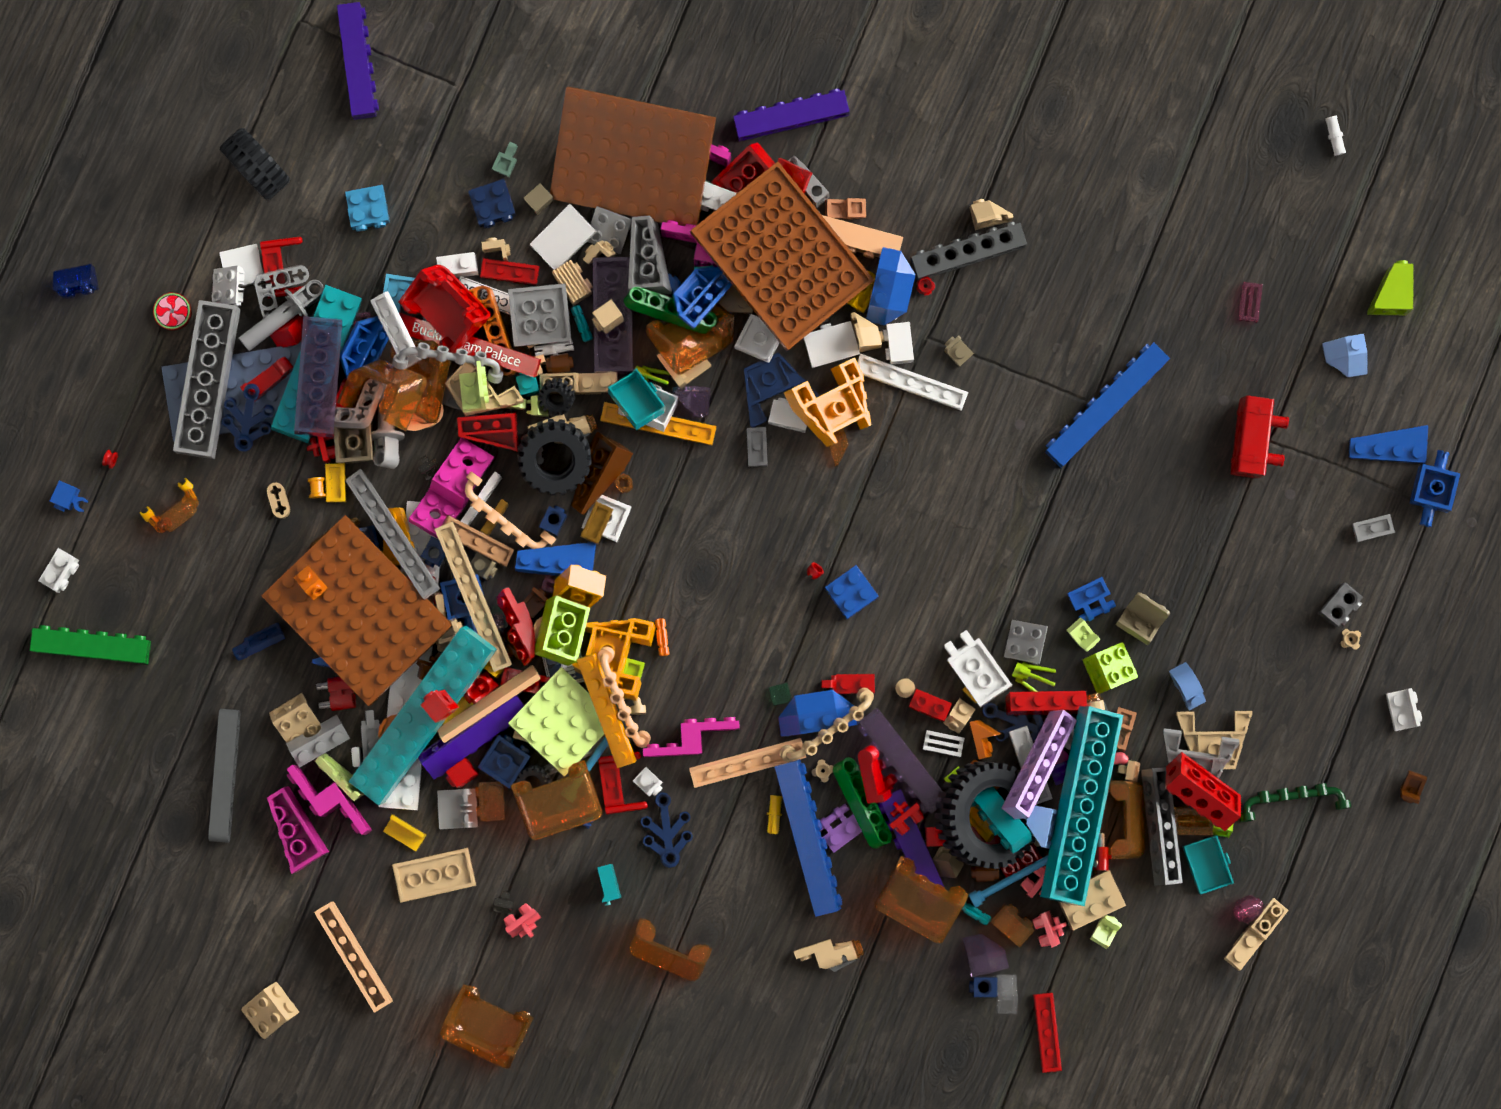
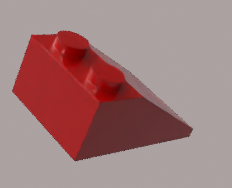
M757 142L749 145L711 183L738 193L773 166L775 162Z

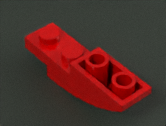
M508 587L502 589L496 597L497 604L506 616L507 623L511 626L507 632L508 639L513 644L518 658L526 666L535 655L534 628L525 603L517 604Z

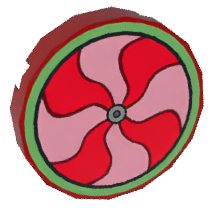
M169 292L157 299L154 304L153 315L155 321L162 328L173 331L182 329L189 323L192 309L190 302L183 295Z

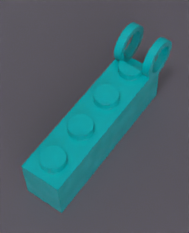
M994 787L986 788L975 797L971 807H975L978 810L977 814L983 822H988L990 831L995 836L998 835L1001 838L1000 842L1006 850L1010 849L1014 854L1032 841L1031 832L1020 819H1014L1002 809L1005 801Z

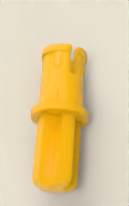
M770 795L769 812H767V815H769L767 833L778 834L779 821L780 816H782L780 814L782 796Z

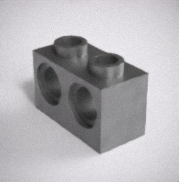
M1345 582L1340 585L1318 614L1335 628L1340 625L1343 627L1350 619L1348 617L1352 610L1354 612L1357 611L1362 605L1360 600L1363 597ZM1345 594H1349L1352 597L1351 604L1345 603ZM1334 608L1340 612L1338 619L1333 618L1331 614Z

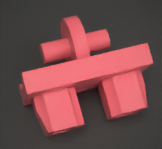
M1045 866L1033 872L1039 877L1035 883L1026 877L1020 884L1027 892L1026 895L1030 898H1033L1042 887L1046 870Z
M525 903L518 909L522 917L516 920L514 915L511 914L504 918L505 930L512 938L518 934L521 938L526 934L532 938L534 936L532 930L537 927L535 922L541 918L534 908L532 909Z
M1050 910L1041 913V916L1033 919L1035 929L1045 927L1047 933L1038 937L1041 947L1051 945L1052 948L1061 944L1058 935H1064L1062 928L1067 926L1066 922L1060 923L1058 916L1052 919Z

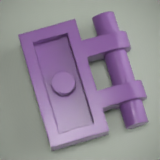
M846 804L836 807L833 813L826 818L820 819L822 830L825 828L828 832L822 838H825L827 845L833 853L862 832L854 815H851L849 818L844 816V813L850 810ZM839 818L842 823L832 829L830 824Z

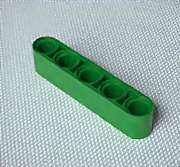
M633 287L624 298L625 306L631 310L701 334L710 332L717 323L716 315L710 311L702 322L692 329L678 317L673 298L641 287Z
M848 757L837 762L833 766L834 776L867 843L874 849L891 842L892 834L877 803H867L861 771L856 761Z

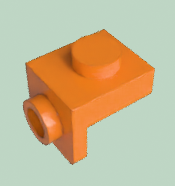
M309 565L293 577L312 600H315L328 588Z

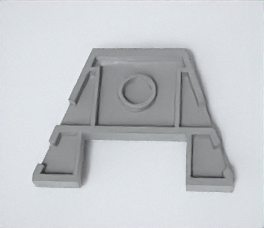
M1165 728L1163 730L1168 763L1183 752L1218 779L1240 743L1239 739L1221 737L1218 755L1180 750L1181 731Z

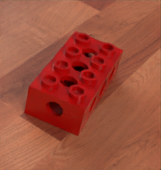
M1181 752L1166 766L1165 788L1168 792L1179 797L1187 806L1190 805L1202 817L1205 816L1214 826L1226 831L1241 817V795L1186 754Z

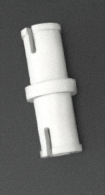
M1337 116L1326 118L1325 121L1329 131L1328 139L1331 140L1334 156L1346 153L1342 139L1344 135L1340 131Z
M571 339L568 342L534 346L535 351L543 350L536 352L535 355H557L562 352L574 351V346L570 345L573 344V341Z

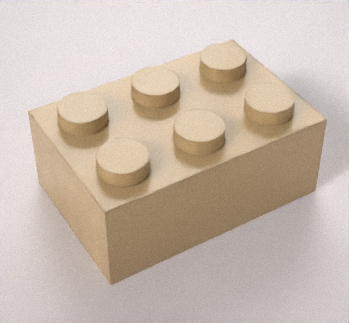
M1110 870L1090 878L1085 906L1058 902L1071 930L1078 929L1126 906Z

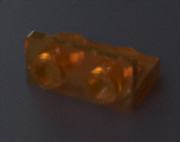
M480 782L479 787H475L476 798H479L480 806L476 807L477 818H480L481 821L505 820L503 784L500 782Z

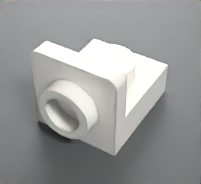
M647 767L633 780L649 797L652 794L656 796L662 790L660 785L663 782Z

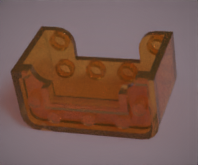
M900 856L876 899L875 907L880 912L936 943H942L963 909L969 894L959 886L951 887L947 891L942 885L932 883L926 876L915 873L916 866L913 860Z

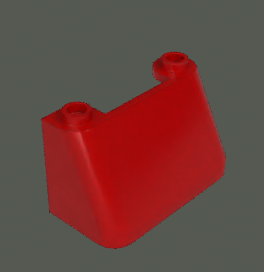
M443 265L422 269L398 301L405 312L409 314L420 313L443 337L440 345L446 346L450 353H456V350L461 348L490 318V312Z

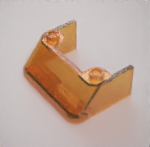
M381 359L351 371L337 403L347 408H355L364 384L368 379L387 384L384 390V399L390 403V406L383 421L407 431L426 387V378L408 369H397L392 363Z

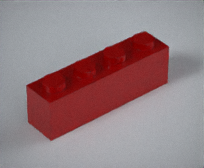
M1086 691L1009 692L1006 695L1007 715H1048L1050 711L1063 709L1069 714H1078L1079 706H1087Z

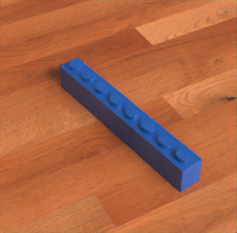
M1155 343L1151 346L1146 344L1140 350L1142 355L1138 359L1133 357L1126 365L1128 369L1124 373L1122 371L1118 372L1113 378L1115 382L1111 386L1107 384L1100 391L1102 395L1097 400L1093 398L1086 405L1088 409L1084 413L1080 411L1073 418L1075 422L1071 426L1067 424L1059 432L1061 436L1057 440L1053 438L1046 445L1048 449L1045 453L1060 468L1168 362L1170 358Z
M801 759L777 765L775 770L815 917L837 912L841 909L842 899L840 894H837L835 888L837 887V880L834 875L832 876L830 869L832 868V862L830 857L826 855L825 849H827L825 838H822L820 833L822 825L820 820L816 818L815 812L817 807L815 801L811 800L810 793L812 789L809 781H806L805 774L807 771L805 764L801 763Z

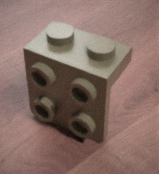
M1138 592L1125 608L1116 625L1141 642L1149 645L1160 626L1170 615V611L1163 605L1151 600L1147 595Z

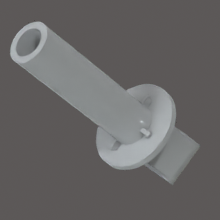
M311 280L294 294L288 289L284 290L287 297L285 296L287 301L241 335L239 340L250 351L297 314L299 316L303 315L305 319H308L309 316L306 309L321 298L324 290L323 284L318 280ZM312 286H319L321 290L318 294H312L310 288Z
M381 370L377 372V378L382 383L384 389L378 403V430L371 432L372 441H374L373 461L376 466L395 469L399 464V441L403 440L405 435L402 432L395 431V372Z

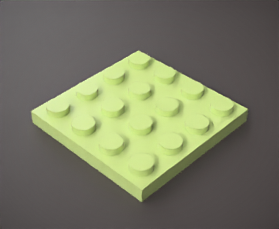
M562 667L508 723L564 777L604 735L590 694Z

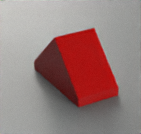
M298 314L272 333L270 337L277 347L285 348L297 345L306 336L310 326L303 315L299 316Z

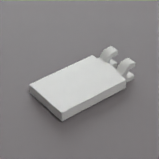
M965 630L960 634V637L966 645L957 650L953 643L949 641L944 645V648L951 656L947 659L948 663L981 708L1010 688L1012 684L981 640L978 638L974 641L968 631Z

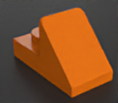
M981 720L971 721L970 725L978 758L992 757L993 748L991 742L988 741V737L1001 735V733Z

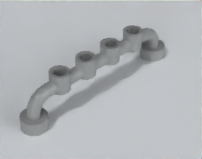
M419 343L418 348H404L399 354L394 355L392 365L397 369L407 368L409 361L407 355H416L421 359L431 357L440 362L451 360L460 365L472 363L476 367V361H480L481 367L484 365L492 367L487 374L488 381L500 383L503 378V372L500 370L499 364L493 359L486 358V353L477 351L475 356L467 355V350L462 348L457 349L456 353L448 352L449 349L443 345L438 346L437 350H430V346L427 343Z

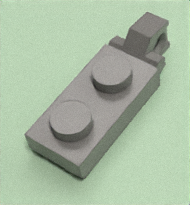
M373 710L365 711V721H361L360 726L363 761L379 740L378 731L380 724L379 720H374Z

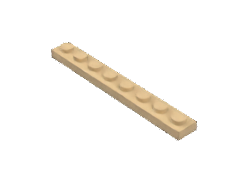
M450 522L436 528V534L478 635L497 649L489 660L493 671L496 672L512 665L454 523Z

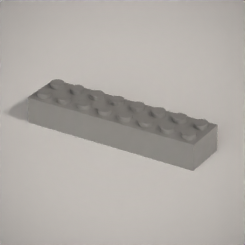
M199 300L173 451L177 454L215 459L240 316L238 306Z

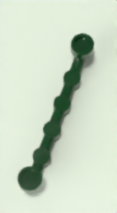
M1326 783L1316 784L1315 789L1310 790L1307 789V786L1295 787L1296 791L1288 792V788L1277 789V794L1269 795V791L1257 792L1258 796L1245 801L1240 822L1256 820L1255 812L1250 811L1251 806L1255 804L1336 795L1338 797V801L1335 802L1336 810L1351 808V802L1346 800L1344 793L1340 789L1327 787Z

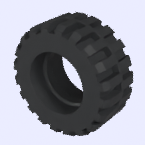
M239 128L220 145L219 150L265 200H271L289 183V176L244 128Z
M548 419L546 423H543V421L537 422L536 427L531 426L528 429V433L522 436L521 444L518 446V466L525 482H529L531 488H537L539 493L549 492V495L555 496L556 492H560L561 495L567 494L566 490L570 489L573 491L577 489L576 485L578 483L581 485L585 481L584 477L589 474L591 452L588 440L584 437L583 432L580 429H576L575 425L571 422L567 424L562 419H559L558 422L553 419ZM561 442L571 449L572 462L562 471L548 472L537 464V451L546 443Z

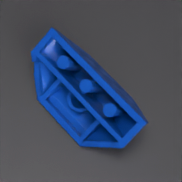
M882 247L866 320L871 323L886 325L907 312L915 273L902 251Z
M719 267L695 269L673 294L678 317L692 329L702 322L732 286V283Z
M378 316L356 322L339 355L347 382L360 390L363 389L365 382L369 379L389 340Z
M834 690L796 695L778 717L781 737L819 732L822 729L827 730L833 725L836 718L846 716L854 705ZM853 719L848 723V726L857 725V721Z

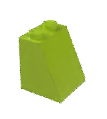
M1400 260L1387 269L1367 311V315L1406 316L1413 310V264Z

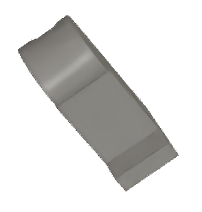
M796 156L788 160L810 171ZM812 174L805 194L812 201L813 205L818 208L830 196L827 189Z

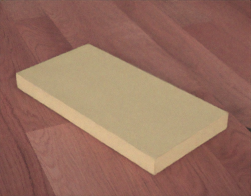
M468 848L392 865L400 903L476 886Z

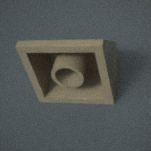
M371 423L363 429L334 427L336 463L347 464L373 460Z

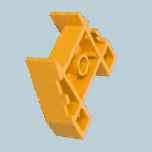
M855 357L831 369L839 387L817 398L808 381L784 392L792 411L826 447L837 443L834 432L855 421L860 430L871 426L870 413L867 410L866 404L867 395L864 392L863 386L864 377Z
M632 618L622 621L611 620V622L586 623L585 632L592 633L586 656L597 653L598 656L600 649L605 646L612 648L614 657L609 663L611 672H614L617 676V686L624 692L623 698L637 701L641 687L640 677L624 674L623 672L631 642L651 647L656 630L654 622ZM578 663L572 664L574 670L582 675Z

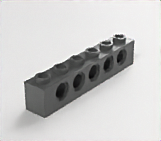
M1015 222L1005 224L1004 228L997 230V227L986 230V233L982 235L975 233L969 235L968 239L963 241L955 239L950 241V245L944 247L942 244L936 245L928 252L924 250L913 253L914 256H911V263L918 281L924 277H933L1026 248L1027 242L1021 223L1015 224ZM1006 235L1009 237V242L1002 243L999 237ZM989 241L991 248H983L981 242ZM970 246L973 249V253L965 254L963 248ZM945 253H954L955 259H946ZM933 257L937 260V264L930 266L927 263V259Z
M1166 767L1141 770L1154 886L1183 883L1173 796L1165 788Z

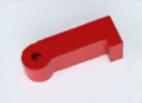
M284 356L240 388L244 391L245 386L248 384L257 385L260 393L258 398L254 400L255 403L293 371L294 366Z
M873 745L865 747L858 754L867 803L885 802L892 796L891 789H885L878 760L879 751Z

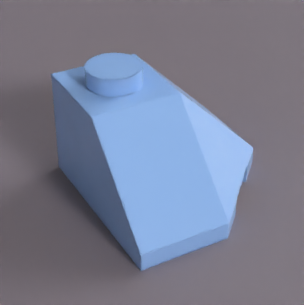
M1364 334L1347 336L1322 343L1326 363L1341 371L1343 375L1354 377L1367 374V348Z
M1035 806L1030 817L1025 818L1027 820L1026 824L1040 846L1050 849V839L1053 836L1057 810Z

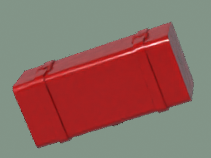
M1245 396L1239 399L1233 458H1231V475L1261 478L1266 475L1267 464L1283 466L1284 455L1268 453L1271 426L1287 429L1289 424V417L1273 415L1274 399Z

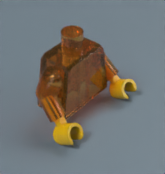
M184 478L185 483L183 485L180 482L178 483V487L185 492V495L158 516H155L148 506L146 507L148 509L146 513L140 512L143 519L149 522L157 532L174 531L197 511L199 501L193 490V484L187 478Z

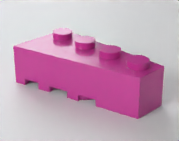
M289 786L283 787L267 797L274 821L278 827L279 837L285 849V856L288 858L291 874L300 871L329 852Z

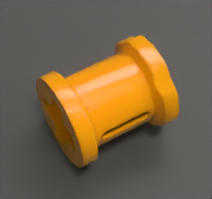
M325 477L308 478L311 490L309 498L326 497L323 487Z

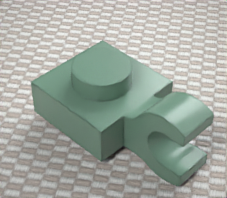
M509 142L505 154L498 153L492 170L510 178L517 159L513 158L518 146Z

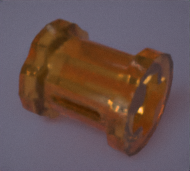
M621 474L616 478L615 484L618 491L628 493L632 490L633 481L629 475ZM621 480H623V481L628 480V482H627V483H628V487H627V488H626L625 486H623L622 488L620 487V486H621V483H620Z

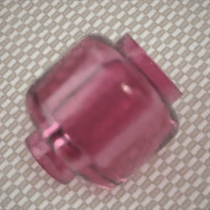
M1247 895L1235 902V907L1233 908L1234 915L1239 921L1250 923L1262 914L1263 903L1259 898Z

